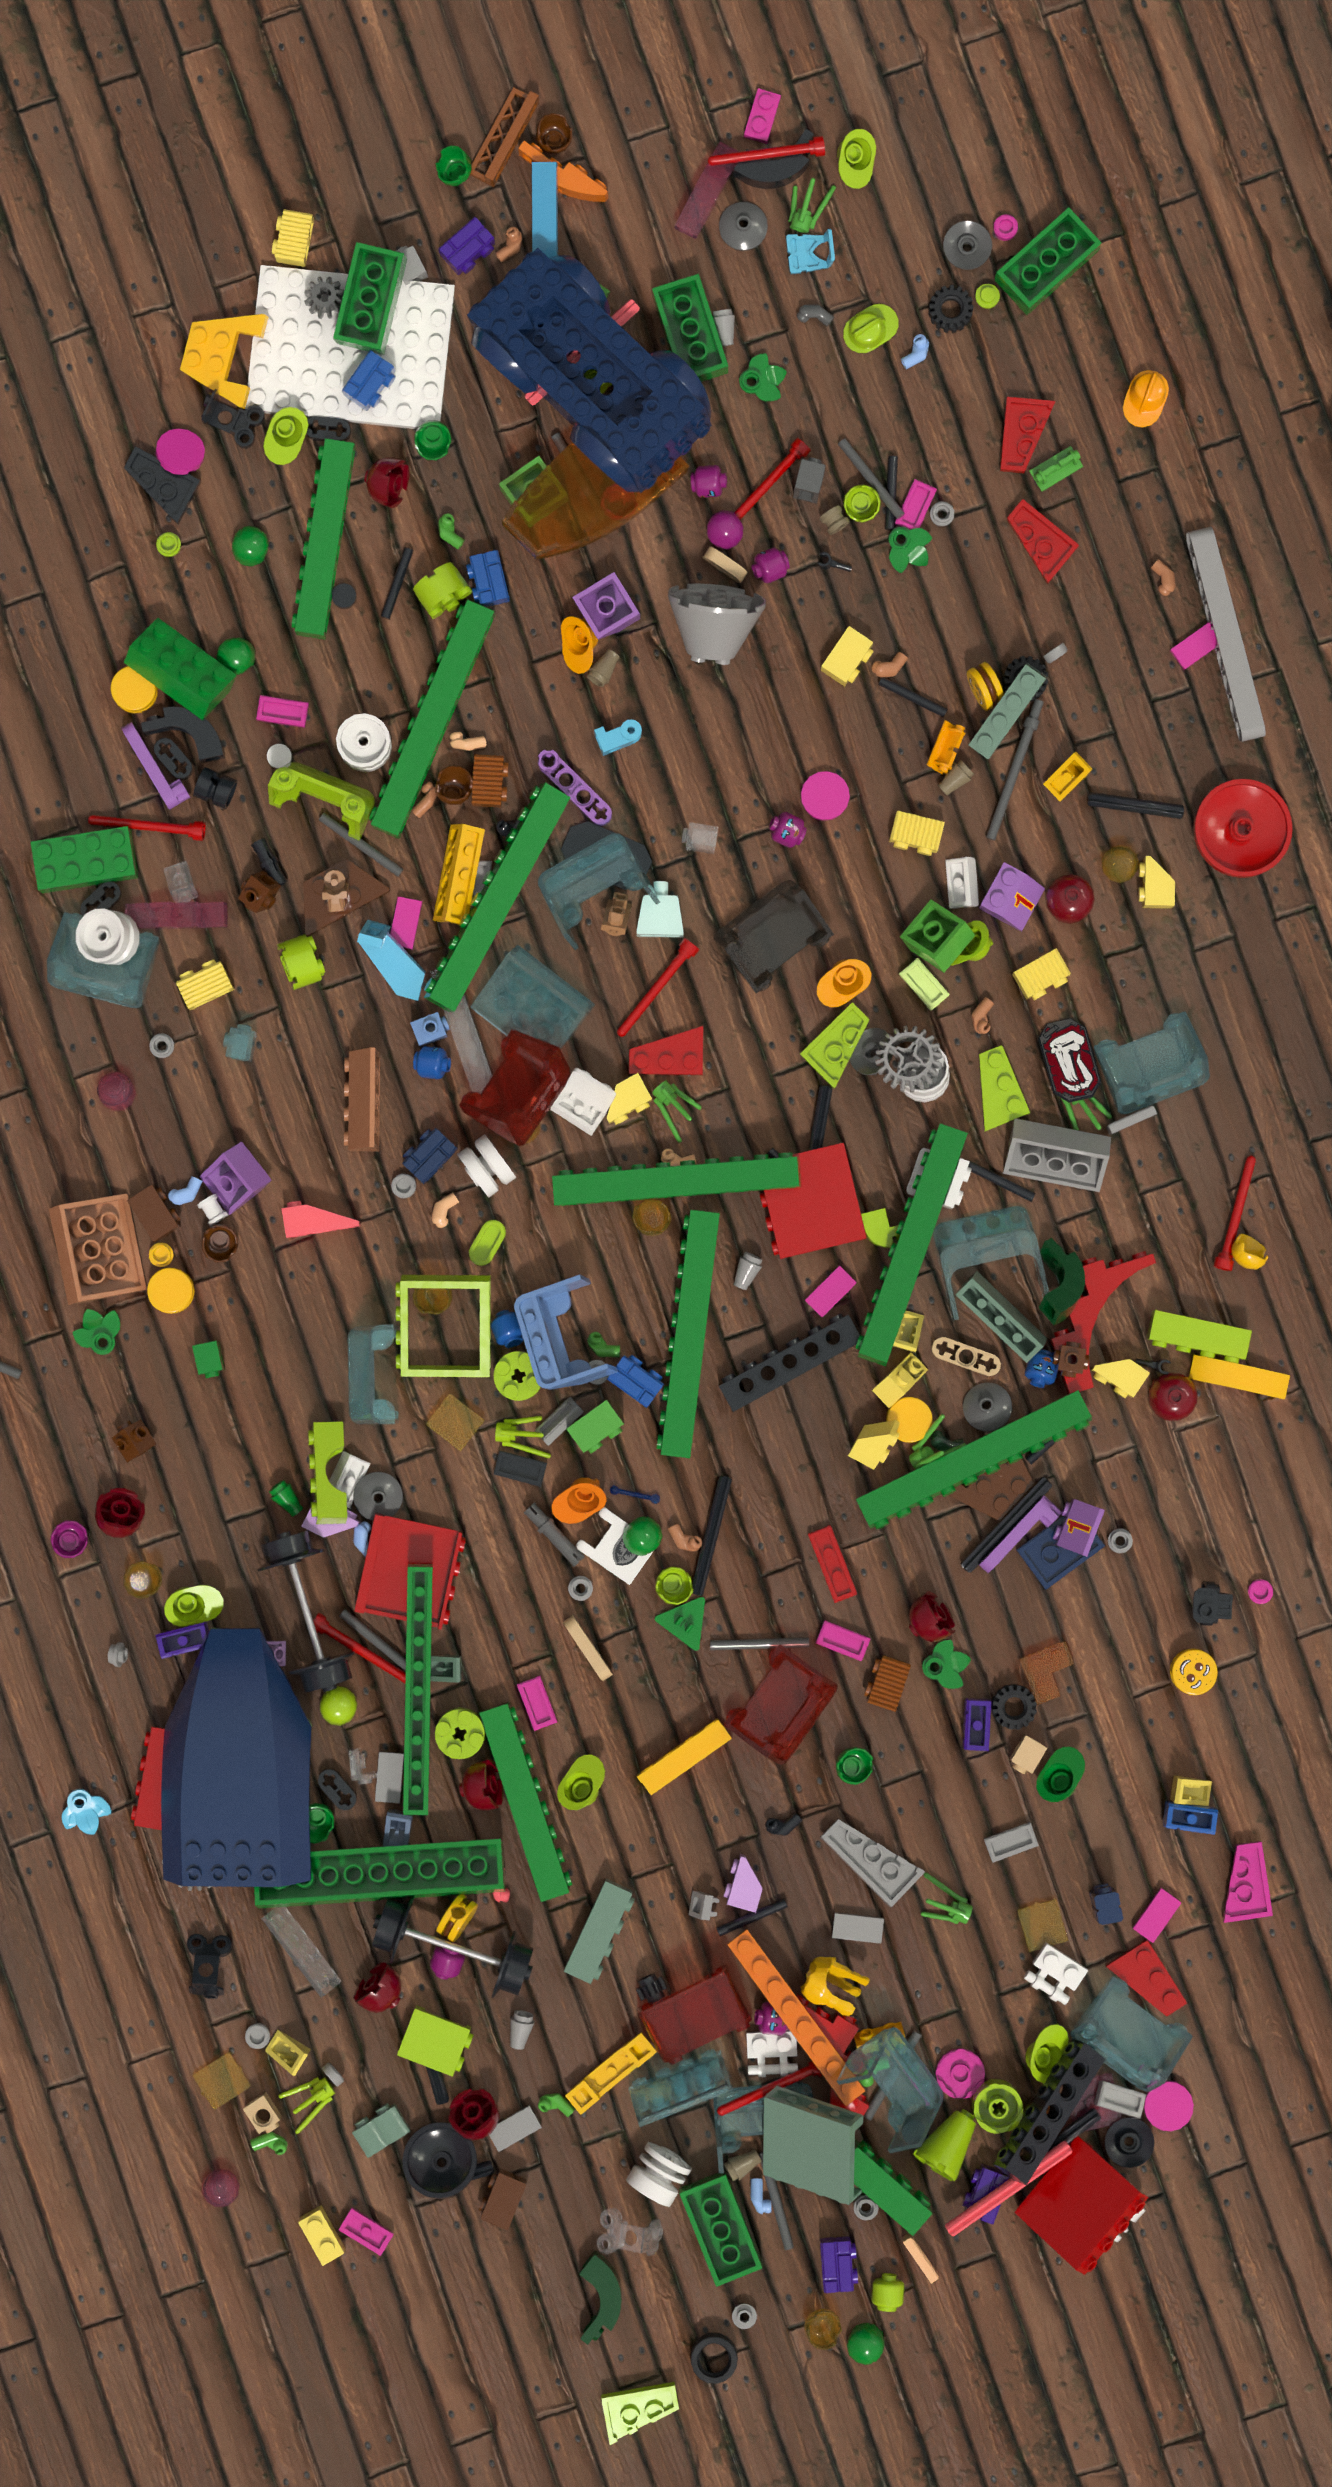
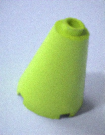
M964 2109L961 2112L955 2110L915 2149L913 2155L923 2164L929 2165L931 2170L950 2181H955L976 2127V2123L973 2121L975 2117Z

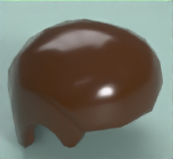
M550 113L544 115L537 125L536 140L545 152L559 154L566 151L572 142V127L568 125L565 116L561 114Z
M449 765L438 773L435 792L437 797L449 805L462 804L471 795L473 778L468 770L461 766Z
M225 1224L212 1225L201 1237V1249L205 1256L215 1263L227 1262L238 1249V1236L232 1228Z

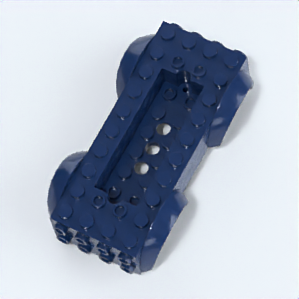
M537 248L534 252L528 253L516 269L510 270L498 286L492 287L480 303L478 302L471 307L467 314L474 329L471 344L522 392L530 393L537 391L573 426L570 440L607 476L627 492L639 491L642 493L645 489H649L655 484L656 478L659 475L669 471L674 465V461L680 455L687 454L692 444L698 438H703L709 432L712 426L710 422L711 406L706 390L692 368L677 354L669 350L648 353L610 317L611 311L604 291L592 273L581 262L570 255H558L548 258ZM578 351L581 354L580 360L576 363L568 362V353ZM595 369L597 375L593 379H587L584 377L586 371ZM606 382L614 386L613 392L609 395H603L600 392L601 385Z

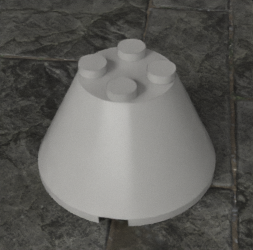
M694 583L687 584V589H679V586L676 585L668 590V599L686 652L691 655V660L694 662H705L708 659L715 660V663L721 665L730 664V659L735 658L766 607L765 598L759 594L754 593V597L745 595L744 589L731 586Z

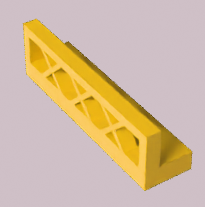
M466 824L450 825L433 921L450 922L459 925L463 916L466 913L469 914L485 829Z
M716 1718L638 1773L637 1778L652 1795L731 1740L732 1737L720 1720Z

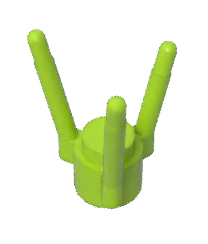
M542 1416L504 1419V1422H497L496 1442H502V1446L513 1447L538 1456L551 1458L549 1453L511 1441H516L517 1436L542 1438L544 1436L543 1433L518 1431L517 1426H513L540 1421Z
M316 2077L308 2083L278 2095L281 2099L313 2087L310 2090L312 2096L296 2107L293 2113L297 2114L315 2100L319 2104L295 2130L296 2134H299L320 2110L333 2100L331 2096L336 2092L326 2077L321 2080Z

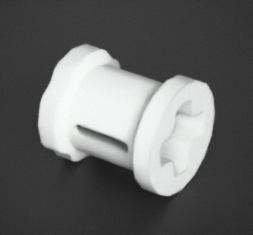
M216 1194L211 1195L197 1205L199 1209H203L208 1217L209 1226L220 1222L229 1215L219 1205Z

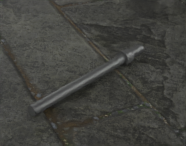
M1035 699L1029 717L1025 718L1023 724L1024 731L986 838L995 841L1033 732L1037 731L1040 722L1038 718L1044 704L1043 701Z

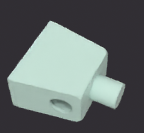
M655 881L653 895H643L637 926V937L683 938L678 896L668 895V882Z

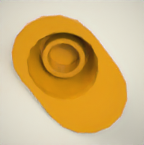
M1146 370L1135 375L1131 381L1124 400L1123 412L1125 418L1136 427L1150 426L1161 415L1169 391L1167 380L1163 375L1156 371Z
M569 616L561 624L563 657L567 666L573 672L581 674L587 672L592 665L593 649L597 645L598 639L585 618L580 619Z
M858 959L838 961L818 982L817 996L819 1000L829 1007H839L847 1003L868 987L871 981L869 966L864 961Z

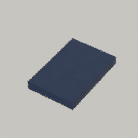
M1061 1516L1048 1528L1046 1527L1016 1549V1551L1044 1589L1047 1590L1105 1547L1097 1534L1094 1537L1087 1557L1054 1545L1056 1542L1053 1539L1057 1525L1062 1526L1065 1518Z

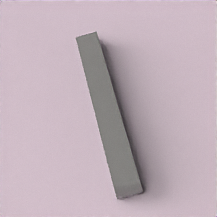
M1207 527L1187 532L1186 541L1207 622L1213 624L1211 630H1214L1217 638L1215 653L1238 739L1240 742L1264 737L1266 735L1265 725L1213 528Z

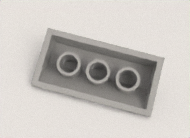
M1014 1118L1003 1174L1100 1192L1110 1156L1111 1137Z

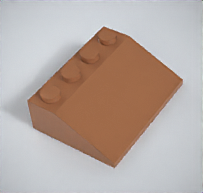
M376 1048L349 1051V1057H345L344 1062L345 1072H349V1082L344 1083V1096L349 1097V1106L344 1107V1121H348V1131H344V1146H348L349 1151L379 1152L380 1053Z
M127 1193L61 1204L49 1209L68 1305L147 1290L131 1209L127 1201Z

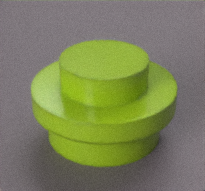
M983 284L977 289L975 299L980 307L990 309L999 302L1000 293L994 285Z
M163 533L157 539V550L165 557H173L180 551L181 541L174 533Z

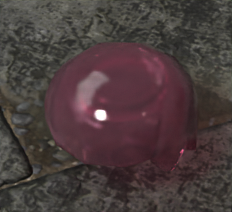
M119 1071L108 1072L100 1078L97 1086L99 1100L106 1108L113 1111L127 1109L132 1105L136 1096V1090L131 1079Z
M217 2169L203 2179L201 2193L204 2200L213 2207H226L232 2204L238 2197L240 2184L236 2175L229 2170Z

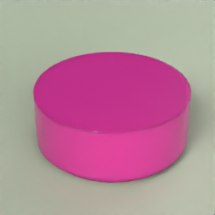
M1007 214L999 216L994 222V235L1002 241H1008L1015 237L1018 230L1016 219Z
M1256 1579L1249 1585L1248 1595L1253 1602L1265 1604L1272 1598L1273 1588L1268 1581Z

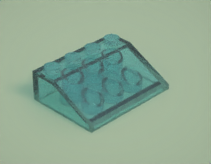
M517 945L506 955L470 1008L548 1067L583 1023L595 1004Z
M711 2049L702 2053V2058L693 2061L692 2058L679 2062V2067L675 2069L663 2068L655 2072V2077L650 2079L641 2077L632 2082L633 2085L629 2087V2093L639 2127L733 2090L732 2076L722 2051L716 2052L715 2049Z

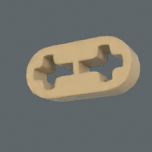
M709 547L703 556L706 562L738 583H741L748 573L742 566L713 547Z

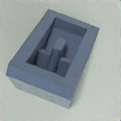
M388 1810L383 1847L409 1844L413 1815H403L401 1810Z

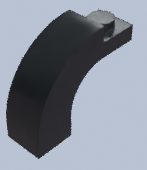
M805 129L796 144L808 143V140H813L814 133ZM810 153L789 155L778 160L759 159L738 162L734 168L733 177L756 188L774 189L783 187L798 179L809 167V159L804 155L808 157Z
M165 707L163 708L164 718H161L160 715L146 718V722H141L145 736L172 730L183 731L189 734L196 743L201 763L226 758L221 739L213 726L206 719L202 721L186 708Z

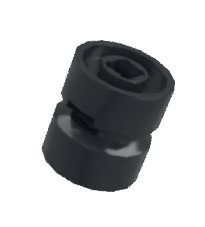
M205 767L197 780L193 796L206 802L212 800L213 805L226 810L234 796L238 781L226 775L219 777L218 772Z

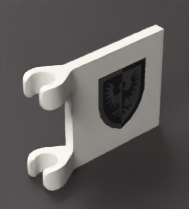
M603 1507L599 1511V1516L612 1524L596 1548H593L584 1540H579L576 1547L630 1585L653 1552L646 1556L632 1554L625 1547L622 1539L624 1528L628 1523Z

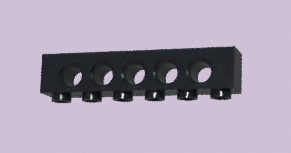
M841 1313L829 1320L831 1325L823 1329L819 1325L808 1331L809 1337L802 1341L797 1337L786 1343L787 1349L779 1353L775 1349L764 1355L766 1360L757 1365L756 1361H753L742 1367L744 1370L742 1374L735 1376L733 1372L722 1378L723 1384L719 1388L732 1412L856 1345L860 1334L850 1316L843 1317ZM831 1330L839 1334V1341L835 1345L827 1343L825 1338L827 1332ZM809 1342L815 1343L818 1347V1352L813 1357L807 1356L804 1352V1346ZM787 1354H791L796 1358V1365L791 1369L784 1367L782 1363L783 1357ZM770 1366L774 1369L775 1376L772 1380L767 1381L761 1377L763 1367ZM743 1378L752 1380L753 1389L750 1392L740 1390L739 1382Z
M1072 2039L1065 2046L1063 2055L1058 2063L1052 2067L1046 2082L1038 2089L1034 2101L1026 2108L1022 2120L1012 2130L1010 2139L1005 2147L998 2152L997 2159L993 2165L1014 2181L1027 2185L1102 2066L1105 2058L1085 2042ZM1048 2106H1049V2107H1050L1049 2112H1048V2114H1046V2110H1047V2108H1048ZM1036 2127V2133L1033 2135V2130Z

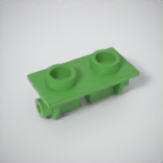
M1069 446L1029 472L1041 492L1081 469L1083 465L1079 460L1081 457L1078 451L1073 450Z

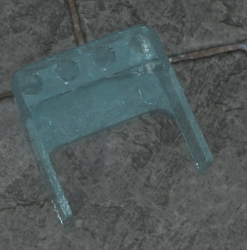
M1013 1206L943 1222L935 1227L933 1239L952 1321L959 1320L952 1290L951 1277L956 1270L1028 1254L1034 1258L1042 1297L1049 1292L1037 1237L1030 1216L1025 1208Z

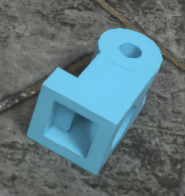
M632 719L625 721L621 727L605 732L603 726L594 730L595 738L603 756L636 743L641 738L642 733L639 722Z

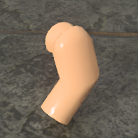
M461 732L450 734V745L455 749L471 751L486 748L484 736L463 739Z
M665 1149L661 1153V1161L670 1162L671 1166H680V1161L695 1160V1165L697 1164L694 1154L681 1158L672 1149Z
M453 1192L434 1204L431 1218L438 1228H443L448 1224V1219L446 1218L448 1209L459 1203Z

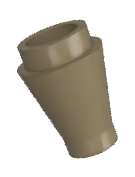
M607 649L605 654L590 667L587 678L593 684L604 687L611 679L616 663L620 658L619 655Z
M960 760L957 764H953L952 769L949 770L938 786L948 796L951 792L970 782V778L974 773Z
M754 2149L750 2152L728 2158V2162L724 2163L723 2166L733 2182L737 2179L740 2181L762 2161Z

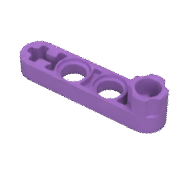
M131 722L122 727L124 735L169 810L189 799L190 795L180 779L168 784L133 723Z
M543 750L538 755V766L541 772L560 791L571 797L570 800L594 824L598 826L608 824L612 818L611 808L554 750ZM553 757L555 759L553 761L554 765L552 767H545L543 759H551ZM560 765H562L564 768L558 771L555 778L551 775L555 773V770L559 769ZM565 773L573 777V783L567 787L562 786L559 782L560 776ZM583 790L589 792L591 795L590 801L586 804L579 803L576 798L578 792ZM595 799L599 802L595 806L600 811L603 809L607 810L605 813L607 818L605 820L602 818L597 820L595 818L597 813L592 808L590 812L586 810L592 806Z
M1044 1495L983 1559L979 1566L989 1573L1038 1520L1048 1528L1062 1511Z

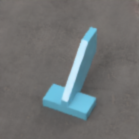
M367 920L359 932L357 942H359L396 995L418 1001L426 971L389 934L391 926Z

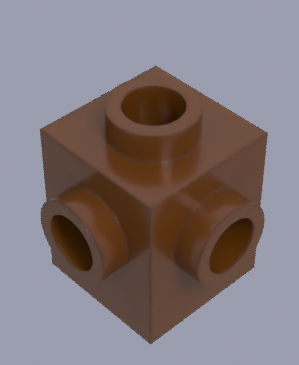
M264 871L252 874L250 878L244 881L241 886L242 892L238 899L252 912L258 913L266 909L269 910L276 902L275 896L281 885Z
M1066 1341V1346L1059 1345V1349H1055L1052 1364H1056L1055 1370L1061 1371V1376L1076 1378V1373L1082 1374L1083 1369H1088L1090 1356L1086 1355V1349L1081 1348V1343ZM1070 1355L1076 1356L1077 1361L1075 1364L1068 1362Z
M141 1419L133 1424L130 1420L117 1428L119 1433L112 1437L117 1449L121 1452L127 1463L156 1445L155 1440Z

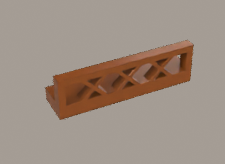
M513 87L472 163L471 176L495 187L539 105V95L532 91L526 94ZM515 96L525 100L521 109L513 112L511 104ZM512 118L513 124L509 131L502 133L500 128L501 122ZM501 139L502 144L499 150L491 155L489 150L490 143ZM490 160L491 165L485 175L476 171L479 163Z

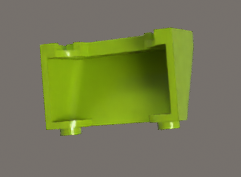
M290 762L273 773L268 784L270 805L281 808L284 802L289 800L297 802L300 793H306L340 807L343 814L342 821L346 822L349 826L348 836L360 841L375 805L374 796L370 791L299 762Z

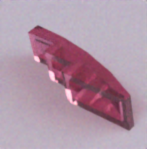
M719 142L712 156L740 151ZM707 163L674 229L694 239L698 237L737 163L714 166Z
M226 902L125 904V914L129 915L136 922L138 929L228 927Z

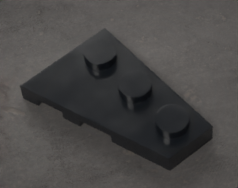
M135 446L124 469L179 525L201 481L189 474L179 475L165 470L160 465L161 463L157 457Z

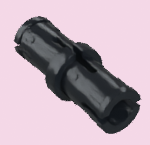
M262 838L254 842L251 846L259 858L261 869L265 870L266 874L281 886L288 882L278 865L279 860L277 856L274 857L266 839Z

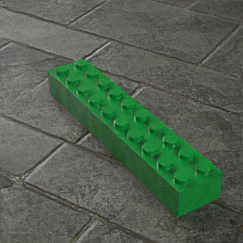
M501 1839L313 1851L311 1852V1881L283 1887H254L255 1906L260 1909L406 1899L412 1896L421 1898L505 1892L503 1842Z

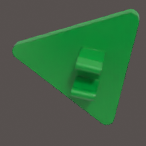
M699 1597L659 1614L655 1617V1621L694 1651H697L700 1647L705 1598Z

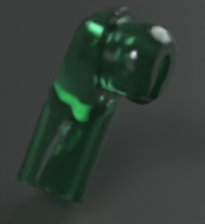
M939 1430L934 1431L930 1436L932 1447L938 1451L945 1452L964 1443L963 1438L952 1441L948 1440L943 1436V1432Z

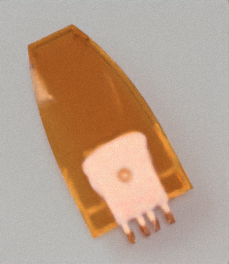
M572 442L537 476L518 500H514L501 525L536 560L561 555L587 546L628 523L687 473L689 465L679 456L669 471L663 472L656 478V482L651 488L645 489L642 493L639 491L627 492L597 467Z

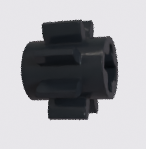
M652 1973L638 1980L640 1987L636 1988V1992L641 2001L647 1999L648 2004H651L665 1996L663 1990L667 1989V1985L662 1976L657 1978L655 1973Z

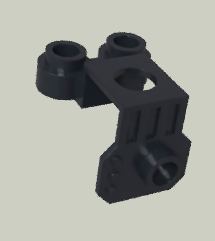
M217 389L212 394L208 393L203 405L206 408L201 416L202 423L206 424L207 422L209 425L234 435L235 442L240 448H250L255 441L250 427L260 426L264 422L265 414L262 408L257 405H251L246 410H236L218 401L219 392ZM223 411H228L232 415V421L228 425H222L218 421V416ZM252 414H259V419L257 421L251 420ZM242 436H249V441L247 443H242Z
M1203 1581L1201 1588L1194 1592L1193 1619L1202 1626L1217 1624L1218 1619H1232L1233 1595L1220 1593V1587L1215 1582Z
M191 1935L187 1940V1948L192 1955H195L192 1986H189V1992L194 1995H204L203 1997L208 1999H217L218 1996L224 1995V1988L218 1987L217 1984L219 1963H221V1957L230 1954L232 1950L231 1940L225 1935H219L213 1939L212 1944H207L203 1935ZM200 1940L201 1944L195 1947L192 1945V1942ZM224 1941L226 1945L223 1948H219L217 1943ZM204 1963H209L213 1966V1973L208 1977H203L199 1974V1967Z

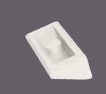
M961 857L945 860L949 909L979 906L975 858Z
M343 1451L329 1482L336 1489L346 1493L347 1507L350 1508L354 1500L355 1486L365 1476L370 1463Z

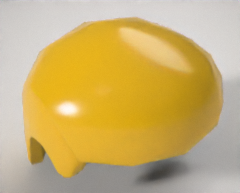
M1239 1234L1232 1245L1231 1252L1233 1258L1240 1266L1246 1269H1259L1265 1265L1269 1257L1266 1256L1264 1258L1266 1248L1262 1244L1245 1234Z

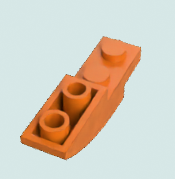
M523 141L518 148L519 156L531 165L532 162H557L559 193L592 202H606L608 199L606 185L598 179L592 180L588 177L587 171L580 165L576 164L574 166L569 162L562 169V165L552 157L548 159L542 154V149L534 143L528 144L526 141Z

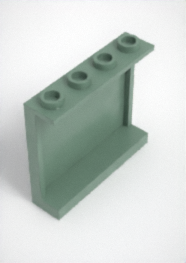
M776 2086L764 2097L763 2175L849 2205L862 2193L861 2189L854 2187L855 2131L863 2124V2115Z

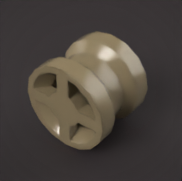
M840 505L828 510L819 518L828 527L827 532L829 535L839 532L850 523L848 517L843 516Z

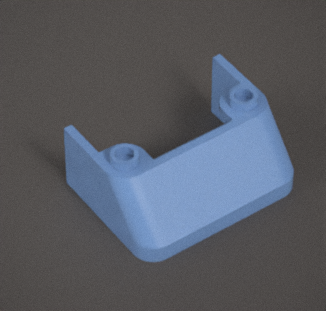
M577 1275L519 1296L515 1301L514 1309L537 1384L544 1389L551 1390L581 1385L618 1372L617 1367L609 1364L591 1368V1365L584 1360L569 1361L556 1316L565 1314L570 1309V1291L591 1284L590 1279L582 1275Z

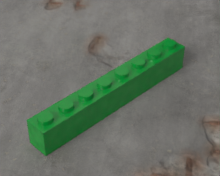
M325 438L324 446L320 445L318 460H322L321 468L316 469L314 484H318L317 493H312L311 508H314L313 518L309 517L307 522V532H310L309 542L305 541L303 547V556H306V563L301 565L299 580H303L302 588L297 589L295 604H299L298 613H293L292 628H295V633L298 636L326 640L332 591L335 584L356 451L355 444L352 442Z
M509 1702L482 1710L479 1714L540 1901L543 1902L570 1892L569 1886L573 1885L569 1872H564L561 1863L565 1862L561 1847L556 1849L553 1840L557 1838L554 1825H548L546 1815H549L546 1801H541L538 1792L542 1791L538 1777L533 1778L530 1768L534 1767L530 1753L525 1754L523 1745L526 1744L524 1733L522 1730L518 1731L515 1721L519 1720L515 1706L510 1707Z

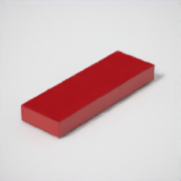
M831 1525L808 1533L834 1603L857 1595Z

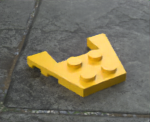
M265 314L192 322L180 370L211 390L217 389L220 396L234 403L239 408L245 409L250 387L227 381L239 334L264 338L269 317Z

